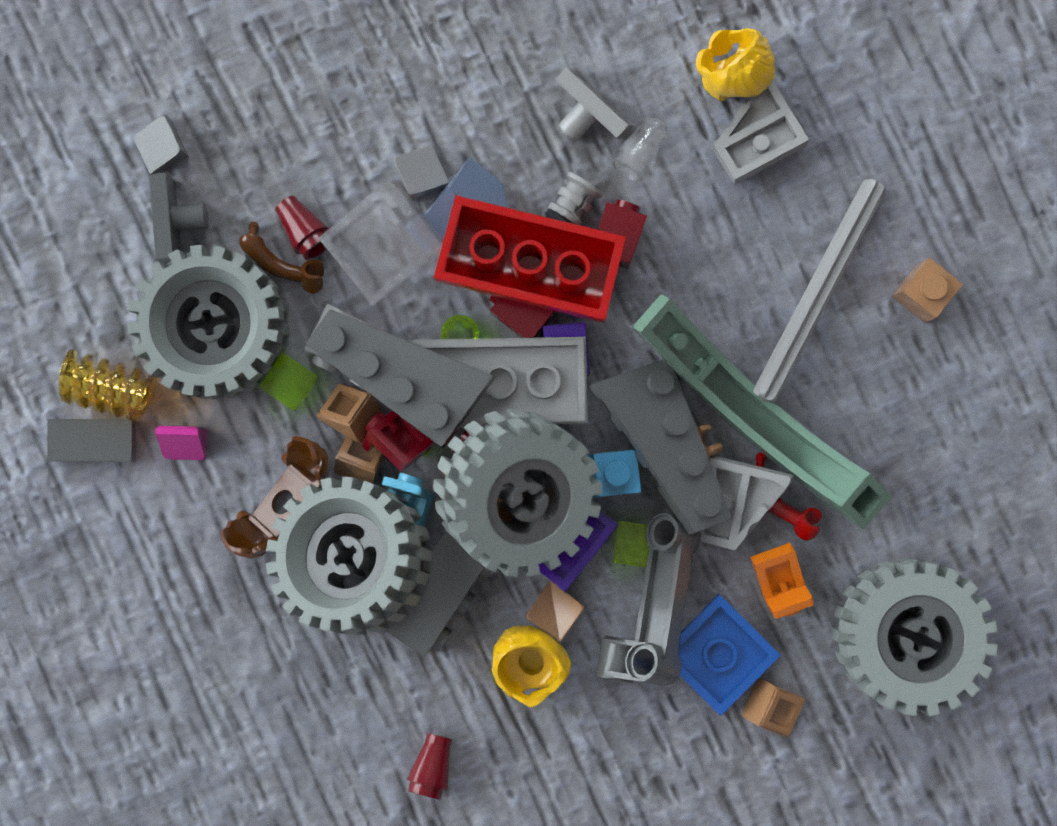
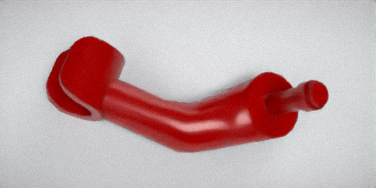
M763 452L756 454V466L764 467L766 455ZM779 498L769 510V512L792 524L795 534L802 540H811L820 532L818 526H813L822 519L821 511L816 508H807L802 513Z

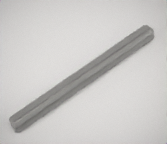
M872 178L864 180L859 187L754 387V394L761 400L774 403L782 392L886 192V187Z

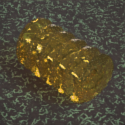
M71 349L67 352L59 374L58 388L61 401L67 404L76 401L78 406L85 409L93 406V409L99 413H104L109 409L112 416L118 418L125 414L126 419L132 422L139 421L151 404L156 390V377L149 375L145 382L141 381L142 370L139 367H135L130 376L126 377V365L121 362L117 364L113 373L109 372L110 361L107 358L101 359L97 368H94L93 355L89 353L83 357L79 364L77 363V351Z

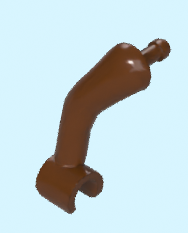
M251 222L249 224V234L240 237L239 245L251 259L265 271L276 277L302 283V288L308 293L315 294L321 291L323 288L322 277L324 276V265L321 261L308 260L300 267L280 260L266 247L264 240L257 235L259 231L258 223Z

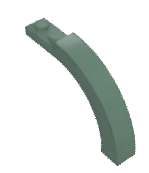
M660 294L632 327L675 370L676 375L731 427L759 451L763 452L766 457L783 471L793 474L794 479L862 530L870 524L892 498L869 472L827 445L775 402H766L758 398L754 394L755 385L717 349L670 298Z

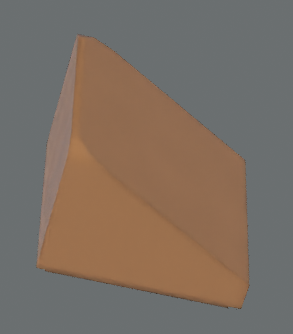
M338 384L316 416L338 432L361 443L368 433L365 430L366 425L381 412V409L370 393Z
M346 436L335 459L334 473L339 476L354 477L363 482L365 480L374 484L385 455L376 447L368 453L362 447L364 440L359 443Z
M758 678L743 708L742 716L759 727L789 738L806 699L771 682Z

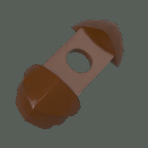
M292 437L291 442L287 444V452L281 457L282 462L288 468L253 514L241 510L238 512L236 519L230 520L226 528L221 531L220 535L226 549L233 551L235 555L252 559L267 553L268 539L278 541L280 531L271 527L276 517L286 520L290 515L288 511L284 514L276 512L275 504L278 497L285 492H291L293 499L302 502L305 498L300 490L309 484L320 488L322 486L321 480L325 479L328 457L325 449L320 448L318 443L303 437Z

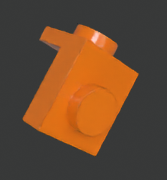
M790 542L750 557L762 598L775 619L795 615L801 610L814 605L813 597L805 586L796 552Z

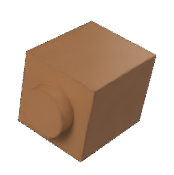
M929 257L913 268L891 297L922 322H927L938 317L963 284Z

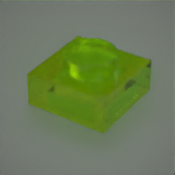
M282 353L259 388L293 411H297L320 377L287 354Z

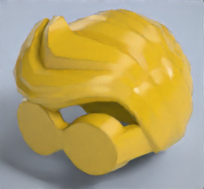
M742 28V30H718L711 36L708 49H702L698 52L696 69L702 76L705 90L717 100L726 101V98L729 97L750 98L758 96L771 85L776 71L775 55L767 38L759 30ZM734 43H739L735 54L714 62L715 56L728 53Z
M531 625L512 626L503 632L494 645L492 673L495 683L509 697L515 698L528 707H534L541 703L549 694L553 693L563 684L570 674L571 661L568 653L561 644L542 629ZM528 689H540L530 693L529 695L523 693Z

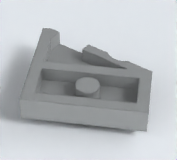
M713 456L710 458V463L732 519L701 530V542L736 550L793 482L794 475Z

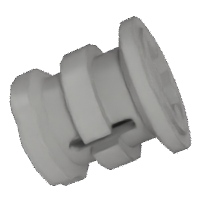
M568 172L566 175L569 180L566 188L561 186L557 192L559 199L556 203L551 202L548 209H552L566 222L581 226V217L584 213L589 214L593 208L590 204L594 198L601 199L603 194L584 178Z

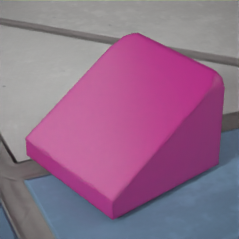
M158 426V428H155V435L164 458L173 460H204L206 458L207 430L204 427Z

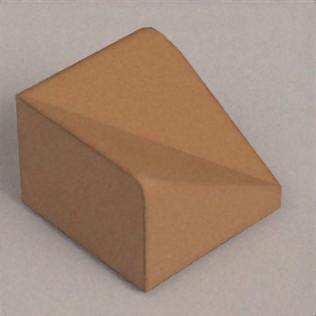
M549 581L525 617L561 642L585 608V605L569 593H564Z

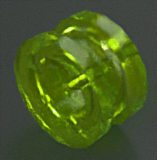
M465 315L450 317L444 322L441 329V338L449 339V330L455 331L453 325L463 323L466 330H472L471 339H479V330L476 323Z

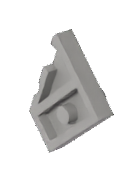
M772 81L771 85L761 94L750 97L746 103H743L735 114L734 121L729 128H726L715 142L713 151L733 185H736L808 146L809 138L776 84Z

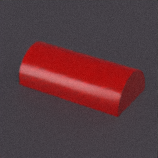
M455 195L433 279L435 282L605 323L626 236Z

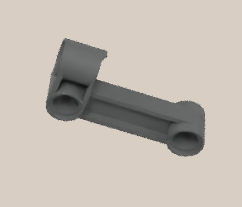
M660 513L652 517L646 528V540L649 545L635 639L605 635L601 641L596 677L668 686L679 677L681 671V660L678 655L692 557L699 548L701 533L699 531L688 535L676 516ZM654 658H655V664H654V667H653V669H652V663H653V660H654Z

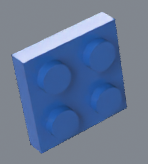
M717 594L681 630L678 655L681 660L679 675L721 716L781 655L720 594Z

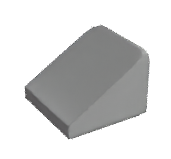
M432 145L392 158L411 201L438 190L449 183Z

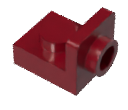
M392 410L387 415L383 411L378 413L366 425L365 430L368 433L362 447L368 453L376 447L403 473L432 447L434 441Z

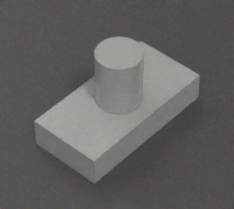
M566 67L555 79L578 101L576 106L559 124V127L574 141L577 142L596 120L605 126L616 138L620 139L633 127L630 122L573 69Z

